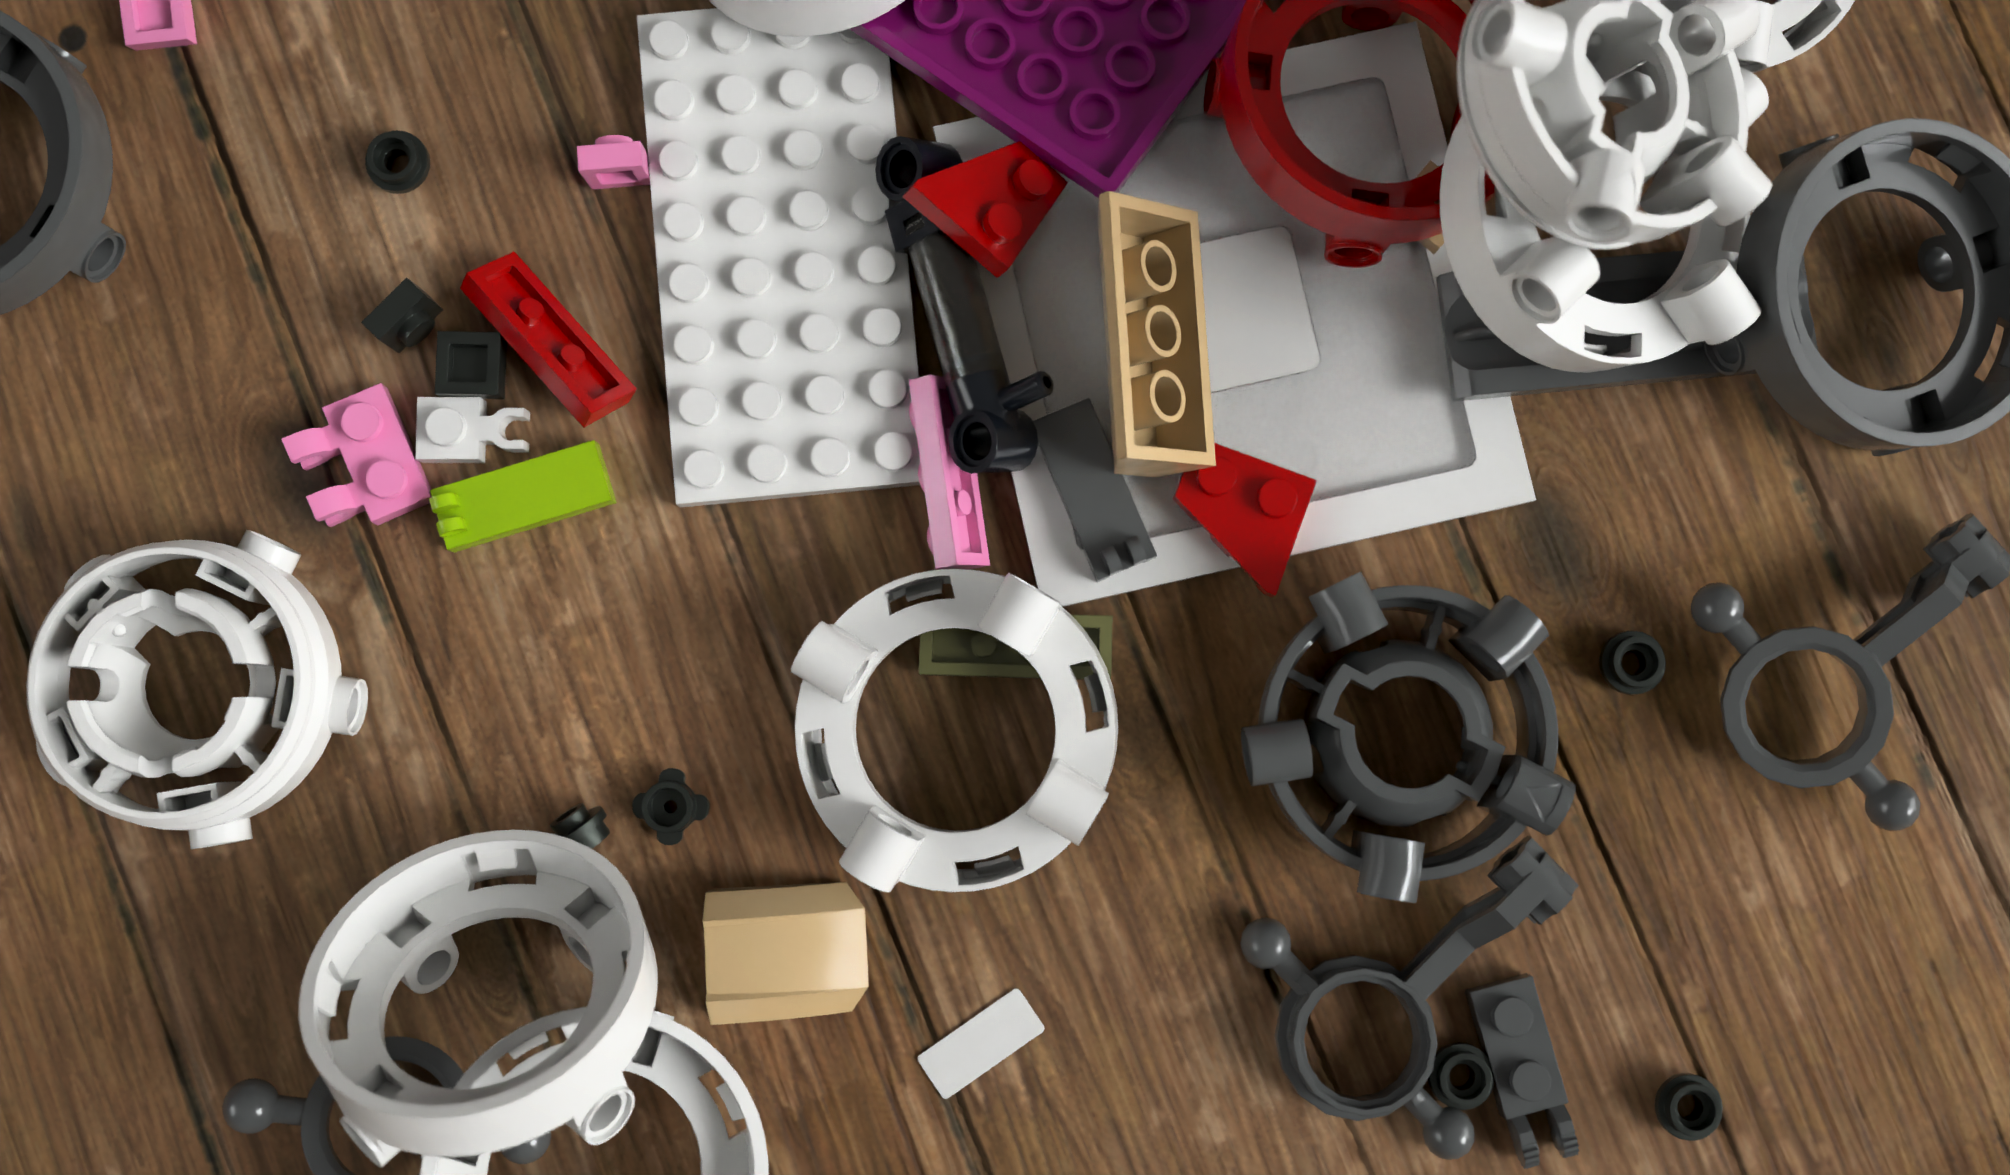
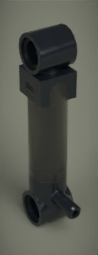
M903 136L891 138L883 145L877 157L875 168L876 181L881 192L888 199L901 201L887 209L885 215L895 252L910 254L952 408L954 422L950 427L948 437L949 452L954 463L962 471L971 474L1021 471L1031 464L1036 455L1038 435L1033 420L1024 411L1018 409L1051 395L1054 387L1053 380L1045 371H1038L1015 383H1010L977 260L902 197L918 179L963 163L959 152L953 146L945 143Z

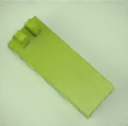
M595 440L431 489L432 497L429 498L432 512L437 514L439 520L436 523L439 536L444 538L447 550L454 553L617 503L600 445Z

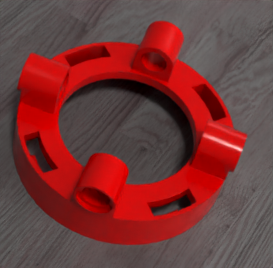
M1246 0L1229 34L1221 57H1214L1211 62L1205 85L1203 111L1205 116L1224 118L1234 149L1254 181L1286 212L1303 223L1326 233L1324 258L1329 263L1349 268L1373 266L1382 260V254L1391 244L1419 241L1441 234L1440 204L1438 203H1440L1443 164L1421 177L1397 183H1377L1359 180L1331 168L1304 145L1293 129L1282 100L1281 69L1287 47L1297 32L1318 15L1342 6L1341 17L1343 22L1352 28L1360 30H1378L1390 27L1405 12L1435 31L1447 44L1456 59L1467 14L1452 0H1285L1275 13H1273L1264 0ZM1468 0L1472 5L1475 0ZM1458 103L1454 113L1451 136L1462 115L1460 103ZM1486 170L1484 177L1485 204L1495 195V184Z

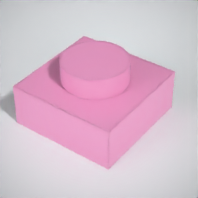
M607 135L597 138L595 145L577 146L578 171L592 190L650 185L648 153L641 141H633L632 138L623 135Z

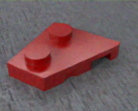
M1021 141L920 178L902 197L998 278L1011 267L1068 182Z
M1214 443L1216 466L1183 472L1173 500L1193 521L1198 522L1210 534L1211 540L1227 557L1231 556L1257 583L1255 586L1264 595L1274 597L1280 586L1317 480Z

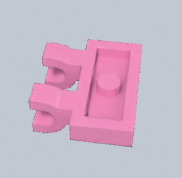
M382 383L322 407L329 425L323 428L302 430L281 439L290 461L294 464L300 462L302 468L306 471L342 454L353 482L347 485L329 487L306 496L315 519L319 522L325 520L329 527L340 524L364 511L367 512L370 521L378 526L430 503L429 498L432 497L430 484L420 461L415 459L416 452L391 394Z

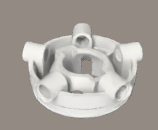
M1475 0L1462 30L1457 57V90L1466 130L1487 174L1511 205L1533 224L1555 237L1591 249H1618L1635 243L1656 240L1689 226L1708 215L1718 226L1723 227L1742 219L1766 198L1772 187L1771 181L1746 153L1748 138L1747 99L1741 70L1734 52L1735 48L1745 43L1755 34L1759 26L1760 11L1757 1L1566 0L1541 9L1527 4L1524 0ZM1586 57L1605 84L1644 64L1654 83L1655 94L1613 116L1616 143L1601 132L1606 109L1600 103L1592 88L1587 72ZM1531 98L1539 99L1546 107L1548 118L1545 127L1536 112ZM1659 170L1656 177L1654 178L1651 185L1649 186L1646 193L1639 202L1642 185L1645 184ZM1638 203L1646 213L1637 211Z
M246 530L238 547L205 540L157 542L136 546L112 556L110 554L101 555L80 567L67 581L64 592L47 613L37 633L28 664L26 694L29 719L36 739L39 759L49 775L59 784L69 788L80 799L110 816L156 829L188 830L191 849L253 839L250 817L279 802L303 781L323 754L332 733L356 735L363 724L367 711L368 687L366 681L360 678L342 676L338 645L329 621L313 595L292 575L301 554L266 536ZM203 559L195 574L196 576L247 601L270 605L271 607L264 612L258 613L256 618L251 621L246 614L227 600L205 591L184 588L175 592V596L161 590L145 589L133 576L154 565L169 560ZM157 625L177 637L198 631L217 634L225 643L232 664L247 665L250 677L249 696L232 697L224 717L226 722L214 736L197 740L183 738L162 727L153 716L147 702L145 690L147 672L151 664L135 647L154 626ZM283 626L290 645L293 669L281 668L274 713L272 715L270 711L273 706L276 677L274 661L264 636L275 628ZM71 668L91 669L98 674L100 692L94 701L69 700ZM279 728L283 729L269 755L264 753L262 749ZM243 764L247 765L254 772L244 782H217L157 793L159 809L143 806L119 792L122 785L132 774L144 778H159L171 773H175L180 777H195L217 768H239Z

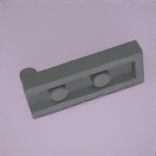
M1090 398L1034 420L1033 423L1038 435V446L1096 582L1156 558V551L1122 474H1114L1113 452Z

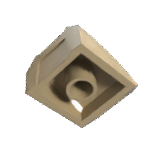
M847 882L717 888L705 893L703 926L706 1006L711 1025L774 1021L853 1011L869 987L865 907Z

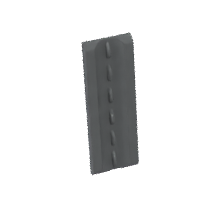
M1685 250L1596 258L1600 269V276L1586 294L1611 303H1637L1654 294L1669 280L1678 267ZM1803 255L1798 279L1799 304L1807 333L1818 351L1814 322L1809 308L1808 282ZM1453 271L1436 277L1453 402L1757 374L1756 370L1739 372L1733 375L1720 373L1709 361L1703 341L1688 344L1681 350L1664 358L1605 371L1585 373L1553 369L1524 357L1502 342L1475 313L1464 296ZM1584 331V343L1607 345V350L1603 355L1609 356L1630 348L1631 335L1601 336Z

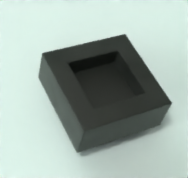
M405 278L361 323L378 340L400 353L406 346L413 347L419 344L431 333L435 326L434 319L443 309L425 291L410 279Z
M437 331L435 394L439 397L505 399L507 341L499 332Z

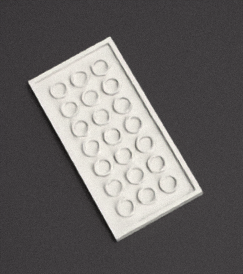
M717 8L637 15L676 505L681 508L920 485L918 478L920 456L917 435L909 415V407L912 401L909 380L919 378L908 254L895 252L885 215L887 209L901 201L888 199L881 192L876 181L875 172L877 157L883 145L891 138L897 137L890 57L850 29L810 37L773 35L744 26L726 16Z

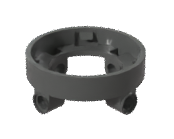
M1 11L0 82L14 89L27 102L38 118L46 140L48 169L44 190L33 214L12 238L0 246V315L24 306L41 296L57 284L69 271L92 283L105 280L117 269L126 249L124 236L101 223L111 192L113 150L104 112L95 93L82 75L87 66L70 53L37 33L32 32L20 22Z
M1917 118L1891 120L1839 137V134H1835L1779 154L1783 170L1771 182L1772 187L1769 194L1754 209L1748 221L1740 246L1736 273L1762 311L1756 321L1737 336L1716 345H1708L1703 341L1706 355L1714 368L1725 375L1756 370L1760 380L1771 396L1802 426L1834 443L1851 448L1871 450L1872 456H1884L1912 448L1957 442L1987 429L2003 418L2010 411V159L1993 144L1965 128L1943 121ZM1913 149H1919L1949 167L1957 175L1954 186L1936 173L1909 163L1908 161ZM1863 192L1894 194L1917 204L1930 214L1944 230V233L1928 238L1921 244L1918 251L1920 273L1926 283L1937 291L1948 292L1963 289V308L1960 324L1944 358L1930 373L1919 381L1884 390L1866 388L1849 381L1836 372L1822 358L1807 333L1798 296L1799 269L1806 244L1821 219L1838 203L1850 196ZM1996 324L2004 328L2002 341L1996 359L1986 379L1982 381L1975 377L1974 374L1985 358L1995 332Z

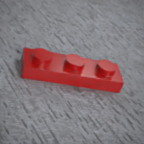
M515 251L466 273L460 287L463 293L583 428L630 402L637 388Z

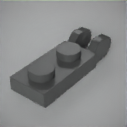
M1524 973L1465 989L1480 1048L1489 1059L1494 1077V1087L1492 1090L1499 1115L1506 1119L1515 1153L1521 1166L1527 1169L1540 1165L1538 1144L1525 1115L1545 1110L1553 1144L1560 1155H1562V1158L1578 1155L1579 1145L1575 1129L1564 1105L1569 1103L1533 976Z

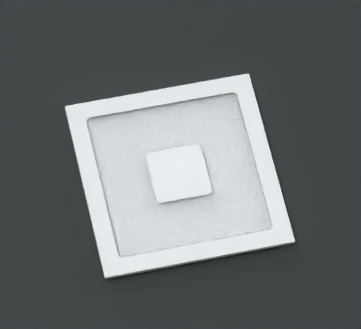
M1416 21L1286 50L1281 69V94L1284 108L1298 137L1322 162L1347 176L1377 183H1397L1412 180L1418 176L1430 160L1438 167L1444 163L1448 146ZM1207 71L1119 193L1198 211L1214 443L1317 480L1290 556L1535 501L1536 497L1511 397L1452 401L1436 277L1453 271L1448 259L1445 243L1435 254L1431 253L1418 241L1391 244L1382 254V260L1378 264L1369 267H1341L1326 261L1324 258L1326 233L1303 223L1274 202L1254 181L1241 162L1227 132L1224 118L1204 115L1203 103ZM979 117L933 126L936 142L953 146L959 152L963 162L1015 143V141ZM1054 169L1068 184L1006 272L996 278L961 247L960 249L979 331L984 333L989 353L996 354L998 363L988 370H1006L1011 384L1038 371H1045L1053 380L1054 387L1051 395L1018 410L1024 411L1034 421L1090 398L1112 449L1101 264L1099 258V198ZM1039 446L1030 465L1021 471L1011 472L1037 589L1060 602L1062 607L1240 567L1231 556L1227 557L1211 540L1210 534L1198 522L1193 521L1173 500L1182 473L1158 478L1123 475L1157 557L1114 574L1105 580L1096 582Z

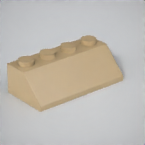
M1112 191L1099 194V258L1101 264L1114 474L1158 478L1216 466L1198 211Z

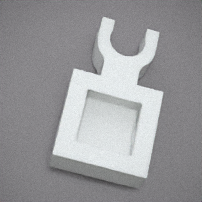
M417 397L415 459L422 463H485L486 445H497L507 452L529 453V443L524 440H507L505 430L512 421H530V412L525 408H503L495 414L487 416V401L481 397Z

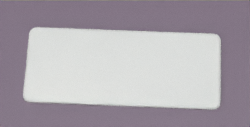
M1013 989L920 1054L918 1062L944 1099H948L1041 1034L1045 1027L1021 991Z

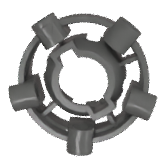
M1361 571L1308 597L1317 616L1307 622L1293 636L1276 660L1262 695L1258 725L1242 727L1241 729L1243 758L1250 785L1268 784L1283 814L1309 843L1335 861L1360 871L1357 893L1417 903L1420 881L1457 875L1485 863L1507 848L1527 826L1546 836L1551 835L1559 827L1573 802L1576 785L1554 773L1558 751L1556 706L1545 673L1533 653L1549 636V633L1542 621L1528 607L1517 599L1505 595L1489 610L1478 602L1460 594L1427 586L1399 585L1371 590ZM1384 610L1408 611L1427 615L1424 627H1422L1420 632V641L1392 639L1381 642L1379 648L1364 652L1351 651L1333 664L1324 673L1319 682L1315 681L1311 676H1305L1293 670L1299 659L1316 640L1323 653L1326 654L1343 648L1388 625V622L1382 612ZM1443 622L1458 629L1448 641L1488 681L1504 680L1515 712L1517 727L1515 755H1503L1506 747L1493 741L1492 716L1478 682L1462 663L1443 650L1435 648L1438 636L1442 632L1441 626ZM1409 676L1432 681L1443 688L1456 702L1464 723V727L1461 728V748L1464 752L1461 760L1456 764L1457 770L1454 775L1446 774L1443 778L1428 786L1413 789L1400 788L1385 783L1374 775L1365 765L1358 752L1355 739V725L1334 715L1339 697L1348 683L1372 691L1390 679ZM1287 681L1296 685L1299 690L1311 693L1304 714V720L1300 718L1277 722L1279 706ZM1311 745H1314L1319 752L1323 764V772L1316 773L1314 777L1330 799L1337 804L1336 808L1328 814L1327 820L1321 827L1306 813L1288 784V781L1312 777L1313 759ZM1466 800L1477 801V807L1489 813L1478 826L1461 839L1446 847L1425 854V843L1410 839L1353 830L1351 847L1333 837L1339 828L1347 822L1350 814L1379 825L1409 827L1438 815L1445 816L1453 812Z

